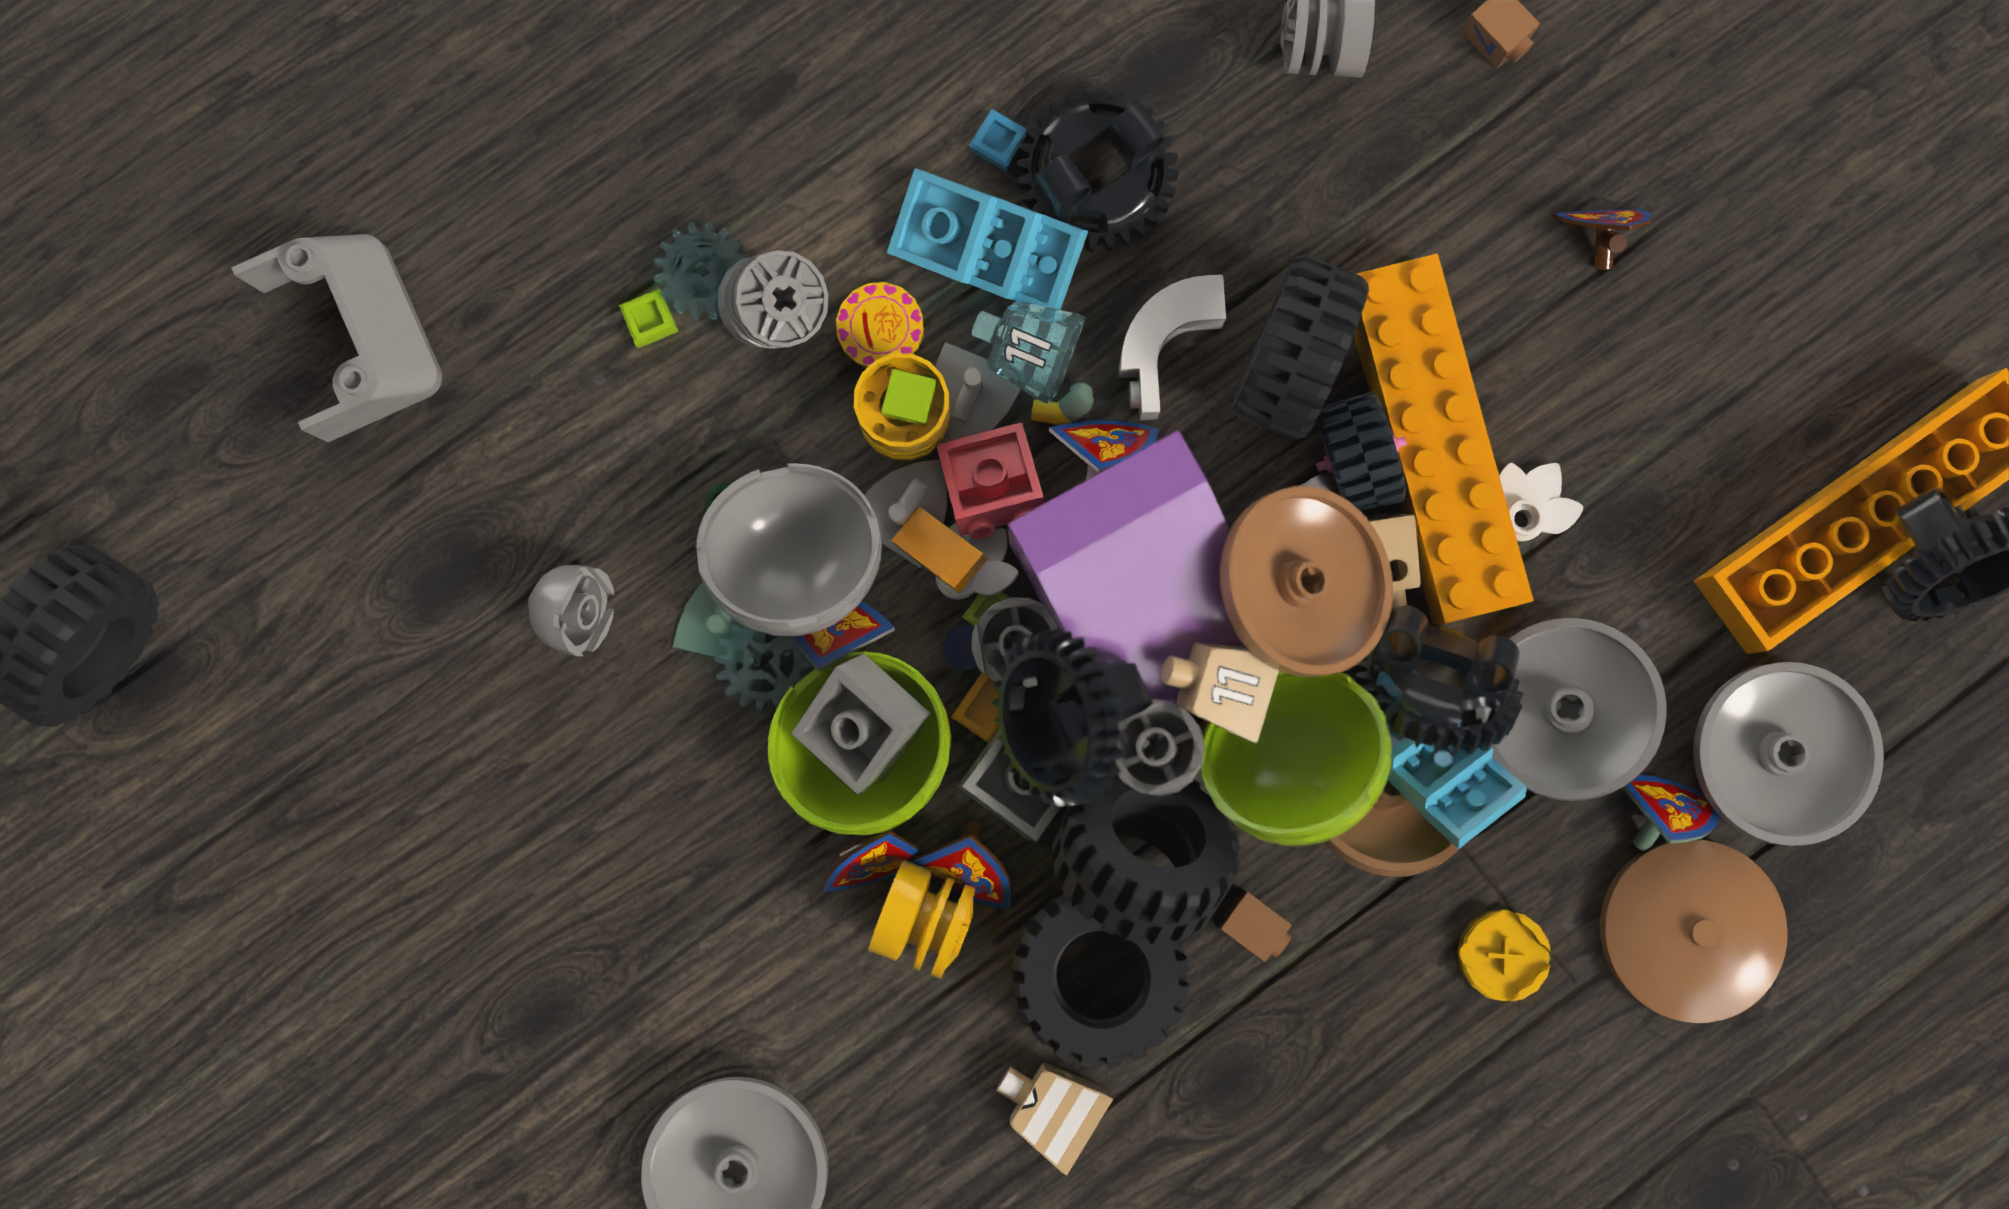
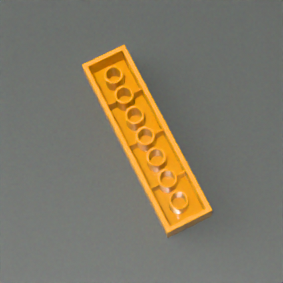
M1438 253L1357 273L1368 283L1369 293L1366 297L1367 300L1362 310L1360 321L1354 332V337L1369 392H1373L1379 398L1392 435H1395L1396 439L1405 436L1407 445L1399 447L1398 452L1406 483L1405 500L1399 503L1402 513L1415 515L1420 580L1432 625L1439 626L1533 602Z
M2004 368L1975 380L1693 581L1746 654L1771 650L1911 550L1915 544L1897 515L1896 510L1900 506L1938 486L1955 507L1960 505L1963 511H1965L2009 480L2008 369Z

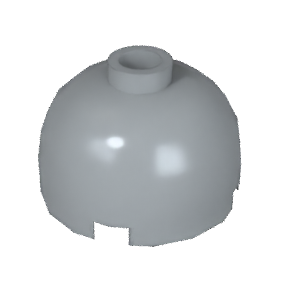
M562 565L542 576L528 600L530 624L535 635L542 643L561 653L573 656H583V651L593 652L600 646L607 636L614 609L609 608L605 610L608 601L607 594L614 595L613 585L608 575L599 568L585 565Z
M1011 597L993 604L986 610L972 633V653L978 668L984 675L987 674L995 682L1002 680L997 670L1000 666L1006 664L1004 661L1005 654L1012 652L1013 645L1021 642L1025 637L1050 630L1061 632L1047 606L1031 598ZM1036 677L1024 679L1023 685L1026 688L1037 685Z
M1152 699L1153 704L1148 709L1119 723V730L1128 735V740L1118 742V746L1125 752L1126 757L1116 760V763L1121 770L1118 776L1124 783L1140 793L1162 796L1179 792L1195 779L1202 767L1205 744L1201 728L1188 711L1173 703Z

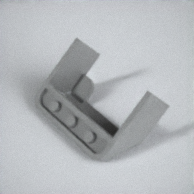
M367 234L297 238L231 267L236 277L263 293L291 281L299 284H311L325 278L359 356L341 364L334 373L333 389L339 404L299 421L298 424L302 431L330 442L435 394L442 382L440 366L388 248L377 238Z

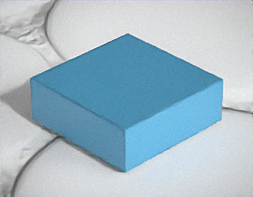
M991 109L969 144V150L1007 172L1019 153L1020 144H1024L1027 140V129Z

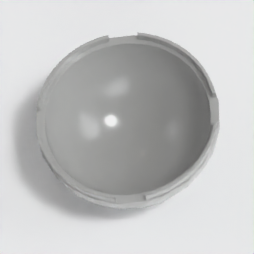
M790 463L788 468L784 467L762 473L758 469L739 478L724 489L712 502L702 519L696 547L700 576L710 596L725 614L745 627L770 635L800 636L812 634L836 624L860 604L870 590L879 570L882 543L878 520L864 494L854 484L843 476L819 466Z

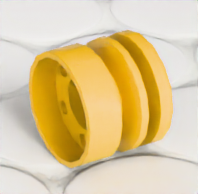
M893 353L876 359L862 372L854 389V410L865 440L878 453L893 460H914L928 455L937 447L936 444L942 443L950 426L949 391L943 375L930 361L914 354ZM892 369L937 379V386L926 426L882 416L881 411Z
M903 860L880 914L868 951L897 961L907 944L916 946L913 968L920 971L927 951L938 956L930 975L941 979L945 969L957 958L973 917V895L976 887L965 884L959 902L949 900L948 896L955 879L948 877L936 895L928 891L931 870Z

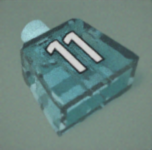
M1016 301L1007 307L1002 319L981 311L974 323L972 336L993 344L987 361L989 369L1041 402L1048 404L1059 393L1086 317L1059 309Z

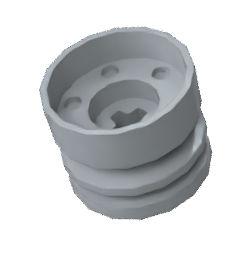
M1287 0L1284 5L1281 23V48L1284 55L1285 73L1298 74L1303 55L1305 54L1306 73L1316 75L1322 56L1328 55V64L1332 76L1362 78L1370 55L1375 0Z
M776 250L740 260L729 269L718 288L717 307L723 325L738 341L755 348H783L806 342L820 329L827 315L829 294L822 274L811 261L795 252ZM782 291L783 295L780 301L785 305L784 307H774L777 299L772 294L773 292Z

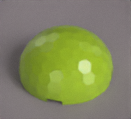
M851 652L846 657L819 671L814 666L815 669L798 682L794 688L790 687L785 693L770 726L768 760L772 777L782 797L800 817L812 825L838 834L870 835L887 831L904 823L929 802L939 787L949 762L951 741L949 721L937 691L919 671L907 663L877 652ZM865 654L927 709L931 715L886 779L858 795L792 735V732L834 669L847 661Z
M1278 671L1257 743L1235 735L1208 722L1203 734L1205 752L1201 773L1205 787L1216 808L1236 828L1259 840L1285 846L1310 845L1328 841L1355 826L1372 809L1381 795L1391 769V739L1385 715L1373 696L1343 672L1318 677H1299Z

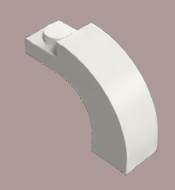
M1223 275L1192 277L1171 284L1151 297L1133 319L1126 334L1120 356L1119 378L1137 377V381L1129 383L1131 408H1139V420H1154L1159 416L1160 400L1157 360L1158 354L1164 345L1173 337L1187 331L1222 328L1226 320Z

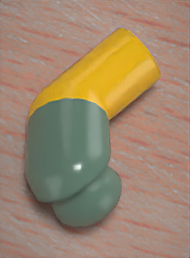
M1078 382L1070 387V392L1057 403L1034 399L1031 421L1053 425L1077 422L1090 411L1094 403L1092 388L1086 383Z

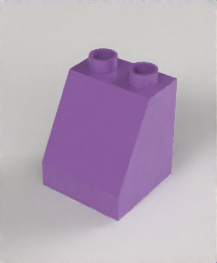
M1179 430L1008 524L1009 546L1041 604L1047 606L1061 632L1071 631L1072 638L1084 637L1085 648L1093 646L1097 648L1095 658L1097 661L1106 660L1108 663L1126 660L1128 663H1135L1151 699L1177 705L1176 700L1180 688L1164 684L1161 681V671L1167 657L1174 656L1189 660L1192 646L1195 642L1247 647L1229 620L1220 587V561L1230 530L1205 476Z

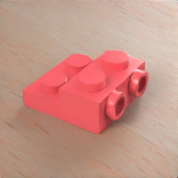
M1022 422L936 444L960 537L969 534L972 539L987 538L994 534L995 527L1007 525L1045 504Z

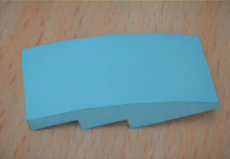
M915 168L887 253L1003 298L1015 300L1028 306L1045 308V313L1056 316L1057 311L1060 312L1088 231Z
M1380 671L1376 685L1378 687L1383 685L1386 691L1395 699L1394 704L1397 705L1403 693L1389 675ZM1388 730L1391 739V769L1387 777L1388 781L1457 849L1461 848L1525 798L1527 786L1492 758L1493 746H1490L1487 751H1482L1477 747L1472 755H1468L1462 748H1459L1454 756L1446 748H1440L1439 751L1433 753L1431 746L1420 744L1419 747L1415 748V741L1405 737L1398 741L1397 733L1393 730Z

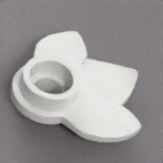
M1509 463L1499 475L1517 541L1531 540L1541 532L1559 534L1569 529L1578 520L1584 507L1580 503L1567 498H1559L1562 477L1560 465L1557 463L1538 466L1527 475L1518 466ZM1516 512H1522L1526 515L1528 522L1525 527H1519L1515 523L1514 516Z
M955 523L949 529L960 536L957 523ZM996 528L994 534L984 539H972L969 534L961 536L981 551L988 560L960 594L936 577V583L940 591L951 599H964L974 592L992 596L1009 588L1015 582L1019 572L1012 565L1003 562L1008 550L1006 530Z

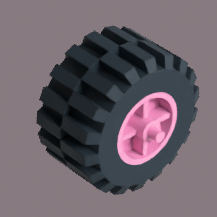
M1368 392L1323 406L1316 419L1326 456H1323L1324 461L1316 463L1318 472L1327 469L1328 474L1332 473L1339 496L1349 501L1362 513L1404 501L1406 483L1398 452L1399 447L1407 445L1405 436L1396 439L1395 435H1392L1379 398L1373 392Z

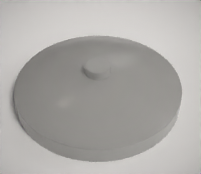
M1560 618L1543 621L1529 626L1509 638L1518 646L1520 652L1514 679L1520 681L1517 690L1523 692V697L1520 701L1522 709L1509 735H1506L1500 744H1491L1494 747L1492 758L1527 786V790L1557 800L1579 801L1599 798L1621 789L1633 781L1648 766L1656 754L1666 723L1667 705L1663 683L1656 667L1644 650L1635 641L1617 629L1600 622L1580 618ZM1476 708V719L1481 718L1483 723L1486 722L1491 708Z
M1779 662L1756 666L1729 679L1714 693L1706 704L1696 727L1693 747L1694 765L1700 787L1719 816L1729 825L1749 837L1772 844L1790 846L1822 842L1839 835L1853 825L1867 810L1878 790L1884 761L1883 742L1877 721L1861 695L1850 684L1828 670L1796 662Z
M747 1077L721 1078L701 1084L685 1093L668 1108L655 1125L648 1139L641 1170L644 1201L647 1209H820L828 1183V1157L822 1134L807 1109L794 1096L774 1084Z

